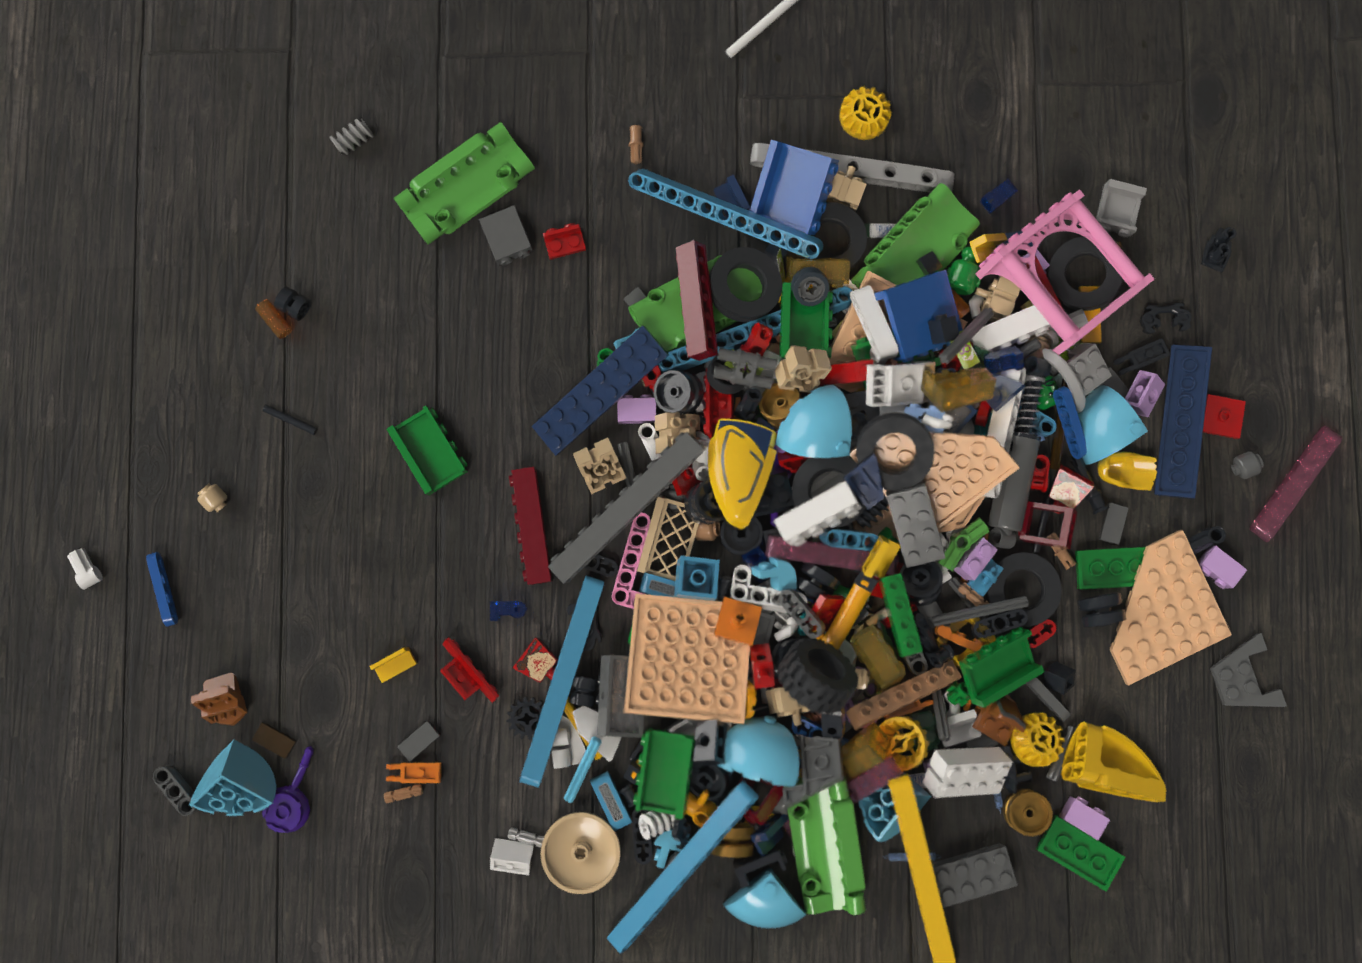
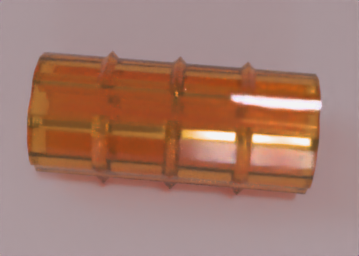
M268 299L256 306L255 310L279 339L285 338L292 332V328Z

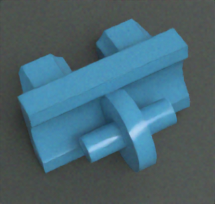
M991 558L975 580H969L967 585L980 596H984L991 585L997 581V577L1003 568Z

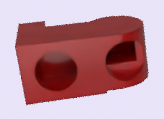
M756 323L746 343L742 344L740 349L751 353L758 352L763 356L772 338L773 330L763 324Z

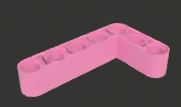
M640 513L633 520L612 592V599L616 604L634 609L635 593L644 594L632 589L651 522L650 517L645 513ZM645 517L648 520L647 525L639 527L637 525L638 518ZM635 535L642 537V543L638 546L633 545L631 542ZM629 554H635L637 561L634 564H628L626 557ZM624 572H629L632 576L629 583L621 581V575ZM618 591L626 593V599L622 602L616 600V593Z

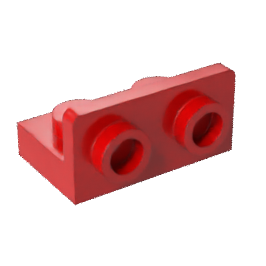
M570 223L565 225V228H551L546 233H543L550 260L586 251L579 224Z

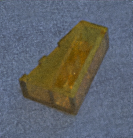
M786 257V280L790 283L793 276L799 270L805 267H815L825 274L832 287L842 288L843 284H849L850 261L847 259H808L806 257L804 259H792V257Z
M986 368L961 369L960 372L949 373V370H942V373H930V370H924L921 391L940 412H945L993 399L996 378Z
M872 624L852 636L850 643L860 663H865L870 672L868 674L869 680L873 679L878 688L875 691L876 694H881L897 686L906 674L905 668L894 656L891 646L887 645L883 640L881 631Z
M872 722L841 746L843 776L846 777L847 782L884 761L889 737L875 722Z

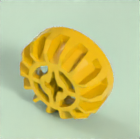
M863 86L859 90L853 89L844 98L839 115L841 125L854 138L862 140L873 139L883 133L891 117L890 102L885 99L883 92L881 94L878 93L874 87L865 89V86ZM866 97L873 98L877 101V104L874 105ZM858 100V110L854 111V105ZM879 107V115L874 119L875 108Z
M1030 713L1022 716L1026 724L1024 733L1013 729L1010 737L1012 749L1018 759L1032 767L1048 766L1058 761L1059 754L1064 752L1062 743L1065 742V737H1061L1060 731L1063 729L1055 724L1056 719L1048 717L1046 713ZM1041 725L1049 727L1052 732L1049 733L1047 730H1043ZM1052 735L1055 736V744L1053 748L1050 745L1052 742Z
M909 716L889 718L882 722L876 730L874 736L875 752L880 761L892 770L907 771L919 766L928 755L926 751L929 741H927L925 736L927 732L920 727V722L910 719ZM906 728L912 732L901 734L899 729ZM917 737L918 747L915 751L913 749L914 739ZM903 739H906V740L904 741V743L902 744L903 746H902V747H899V746L901 745V743L903 742L902 740H903ZM909 750L912 753L910 756L900 754Z

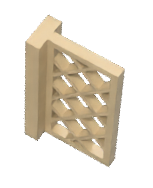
M662 495L657 497L638 565V572H646L676 580V576L672 575L668 569L677 564L678 557L674 549L683 545L687 551L686 556L689 557L698 528V523L695 522L692 529L691 524L694 521L688 522L684 515L686 510L682 511L681 507H684L683 502L669 499ZM668 503L676 505L680 512L670 517L667 512ZM682 515L687 524L677 529L672 519ZM670 521L675 531L665 536L661 528L664 523ZM688 526L692 535L684 541L678 531ZM676 533L681 543L671 547L667 537ZM665 540L669 549L660 554L656 545L658 542ZM671 551L676 561L666 565L661 556ZM658 558L664 568L658 571L650 569L652 561Z

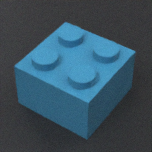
M680 556L677 560L674 597L715 601L717 599L720 560Z

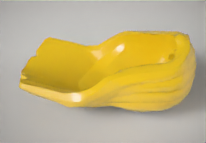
M1116 452L1098 462V474L1103 481L1118 487L1150 491L1154 485L1153 481L1156 479L1157 471L1155 469L1157 466L1154 463L1157 462V459L1136 453Z

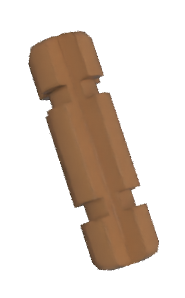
M966 582L959 586L958 591L962 595L965 594V597L973 605L990 604L988 601H984L985 599L977 592L970 589L971 587Z
M421 784L412 786V788L409 786L397 789L394 792L389 791L384 793V800L386 803H390L395 800L411 798L413 795L414 797L423 794Z

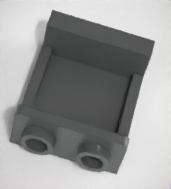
M515 206L479 219L498 265H508L513 259L518 257L525 258L533 251Z

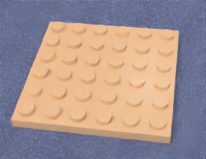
M635 593L624 713L704 721L717 719L725 723L744 724L750 646L714 636L722 602Z

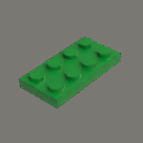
M1146 547L1076 550L1077 589L1133 587L1135 583L1134 578L1139 565L1142 563Z
M1054 815L1050 826L1036 847V850L1106 892L1125 859L1123 855Z

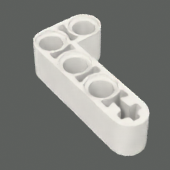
M869 285L851 291L850 298L871 345L870 357L874 360V364H885L888 359H893L897 356L898 347L880 305L876 301L875 294Z
M739 565L735 568L730 592L731 599L756 605L764 610L788 613L781 604H776L773 601V598L779 597L782 591L750 585V568L745 565ZM740 572L745 573L747 578L739 579L737 574ZM736 591L743 592L744 597L737 598L734 595V593ZM797 592L801 596V598L807 603L806 596L802 593ZM760 594L764 599L756 601L753 596ZM790 594L786 595L787 598L785 600L791 599L792 596ZM799 608L797 614L802 613L804 609Z

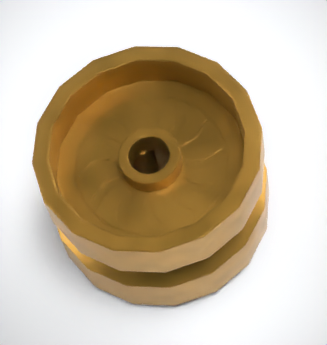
M774 383L771 389L766 388L761 396L763 398L759 408L768 423L775 430H779L781 422L785 421L790 413L789 409L800 398L803 399L796 387L793 390L780 389L778 383Z
M1018 789L1017 794H1009L1003 803L1002 812L1005 821L1011 828L1023 835H1040L1048 829L1052 822L1053 812L1050 803L1045 797L1030 789Z
M736 823L711 854L722 857H749L754 855V843L748 840L751 839V835L754 833V825Z

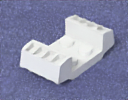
M911 361V364L867 365L866 405L871 407L899 406L934 401L936 362Z

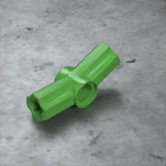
M977 518L961 531L952 534L949 544L944 550L945 559L938 560V563L953 571L964 552L969 550L973 543L989 532L986 524L980 518ZM963 537L964 543L958 547L957 540Z

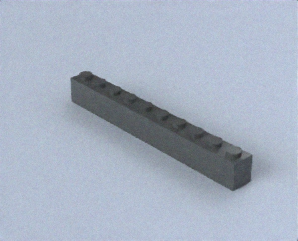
M690 432L679 434L675 438L676 443L672 447L667 446L660 453L662 456L657 461L654 459L648 464V470L644 474L640 473L633 479L634 484L630 487H625L619 493L620 497L616 501L612 500L605 506L607 510L602 515L600 513L591 520L593 523L588 528L585 526L579 531V537L575 541L572 539L564 546L565 551L561 554L557 553L551 559L552 563L548 567L563 584L570 582L706 450Z

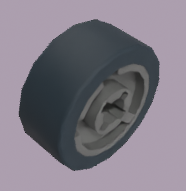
M805 267L793 276L791 290L800 304L816 306L827 298L829 282L820 269ZM809 284H812L813 288L808 289Z

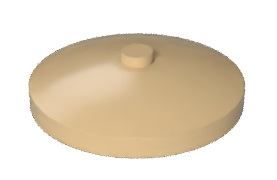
M575 812L558 819L547 831L541 846V861L548 878L560 889L574 894L591 893L602 888L614 876L620 860V843L616 832L606 820L588 812Z

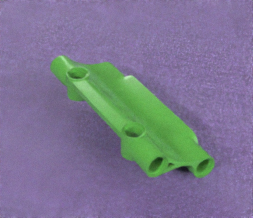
M501 122L488 130V135L485 136L483 133H478L413 178L410 182V190L405 189L394 197L396 203L427 245L443 234L453 233L457 228L499 198L515 189L518 181L535 169L529 158L514 142Z
M939 183L928 197L919 199L867 255L864 261L866 267H862L851 279V282L859 289L867 271L895 285L923 277L925 275L916 261L931 251L934 252L942 265V268L936 272L943 271L960 251L966 247L968 237L978 228L980 222L956 199L945 184Z
M720 256L708 262L709 273ZM737 268L728 274L727 285L730 292L736 298L748 302L760 298L762 284L754 272L744 268ZM678 277L651 290L648 293V297L628 307L630 315L639 327L644 325L667 353L673 351L674 348L678 349L686 346ZM713 305L716 333L738 322L724 316Z
M843 776V781L787 808L798 881L801 885L804 909L807 914H818L831 910H846L852 915H858L866 910L863 895L865 882L853 804L848 794L845 776ZM798 777L796 785L803 784V778ZM797 806H801L800 810L794 811ZM813 880L811 884L806 885L808 881Z

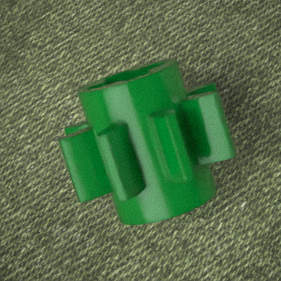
M955 681L947 688V698L953 705L960 704L963 707L970 700L966 683L962 682L959 684Z

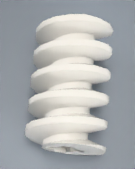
M654 811L642 814L639 817L641 834L647 840L650 839V835L656 837L657 832L661 835L664 830L669 831L670 826L673 828V821L677 818L672 814Z

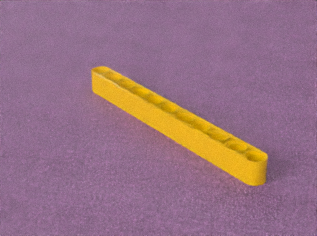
M905 775L890 779L888 783L933 963H956L910 777Z

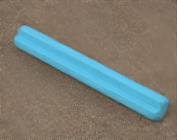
M592 737L566 791L565 801L569 803L574 801L602 743L600 738Z

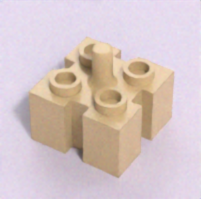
M849 166L846 174L841 171L837 172L832 181V191L828 195L826 202L840 203L856 212L866 183H863L861 178L853 177L856 170L855 167Z
M999 276L998 279L994 278L987 290L978 287L975 294L986 298L980 307V311L982 312L985 308L993 309L994 316L989 320L990 322H996L1010 316L1020 288L1002 276Z
M792 345L785 355L786 359L781 360L776 367L775 374L780 389L793 390L796 387L801 392L811 393L812 390L817 389L820 385L819 379H824L832 368L827 351L818 349L807 351L806 347Z
M680 413L655 415V431H659V438L655 439L656 454H660L667 446L672 447L676 443L675 438L682 432L684 434L690 432L697 440H700L699 437H696V431L700 430V415H680Z
M608 438L595 443V448L589 451L586 447L573 453L591 494L604 489V484L610 481L612 484L626 479Z
M783 687L766 691L770 714L777 713V717L792 715L794 726L802 725L800 713L809 711L805 706L802 707L795 699L793 700Z

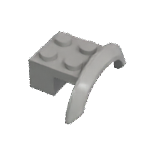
M1096 343L1079 344L1067 353L1070 358L1068 361H1065L1050 349L1044 348L1042 351L1044 359L1059 371L1072 393L1077 413L1082 412L1086 406L1085 396L1112 376Z

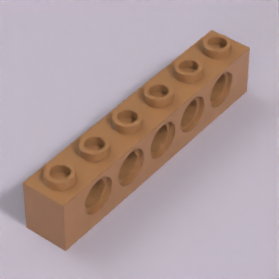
M953 660L944 663L941 668H933L851 707L846 714L854 729L857 730L959 680L961 675Z

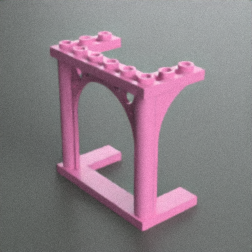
M1080 190L1074 194L1068 193L1061 199L1062 201L1056 202L1051 206L1047 214L1043 212L1035 219V224L1032 225L1031 222L1021 230L1023 233L1020 235L1015 233L1008 239L1009 243L1006 246L1004 243L998 246L979 265L981 269L976 273L979 279L986 275L995 274L1005 277L1017 285L1063 339V342L1052 350L1058 355L1075 344L1154 280L1150 273L1144 277L1080 199L1084 194ZM1064 220H1072L1071 226H1067ZM1057 221L1059 223L1058 227L1054 225ZM1055 232H1074L1089 239L1130 286L1127 291L1111 302L1108 307L1080 329L1039 280L1035 269V254L1040 242ZM1030 242H1032V243H1033V246L1030 247V246H1028V245H1026V244H1029ZM1020 249L1026 250L1030 256L1029 258H1023L1018 255L1017 251Z

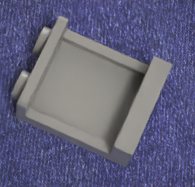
M1109 179L1103 188L1096 219L1107 232H1116L1122 237L1132 236L1137 231L1135 224L1141 199L1145 196L1147 188Z

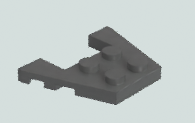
M1262 633L1255 634L1249 641L1244 642L1234 652L1229 653L1210 667L1223 705L1287 706L1281 689L1261 694L1249 656L1267 650Z
M801 734L792 735L797 750L801 749L803 784L783 788L784 806L786 808L844 780L841 743L838 739L816 736L814 738L804 737Z

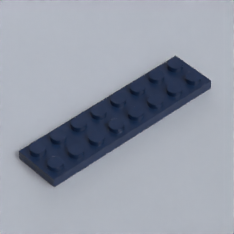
M642 325L531 427L555 456L560 454L666 359L669 354L650 331Z
M1171 346L1154 495L1195 499L1212 347Z

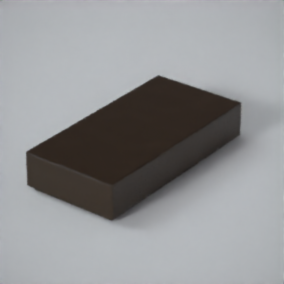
M265 722L260 724L252 738L256 743L284 759L288 758L297 742Z

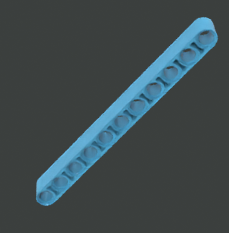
M639 169L629 177V185L638 191L808 259L816 258L823 250V242L814 236L648 170ZM637 175L641 176L642 183L638 182ZM654 182L659 184V190L654 187ZM671 189L676 191L677 197L671 194ZM688 196L693 197L694 204L688 201ZM705 202L711 205V210L706 209ZM722 209L729 213V217H725L722 214ZM740 216L746 219V224L740 222ZM757 223L763 225L764 231L758 230ZM775 230L781 233V238L775 236ZM793 237L797 238L799 245L793 244L791 239ZM809 245L816 246L817 252H812Z
M843 286L832 290L833 299L832 303H829L831 305L829 310H832V314L849 308L852 302L850 298L851 288ZM840 296H846L848 300H842ZM781 310L716 334L717 343L723 342L726 344L724 347L717 346L718 351L719 348L733 349L735 351L740 349L741 345L746 343L756 323L771 328L773 330L772 337L779 335ZM776 322L778 326L772 327L769 323ZM740 335L743 339L736 340L734 337ZM686 346L668 352L669 356L659 364L661 374L670 370L684 371L711 361L717 355L700 361L692 358L684 361L681 359L682 356L687 355ZM665 362L672 363V366L667 368L664 367L663 364Z
M587 575L584 578L519 780L521 783L539 788L603 589L604 581Z
M744 781L732 791L609 934L607 940L620 954L629 948L757 800L759 796Z

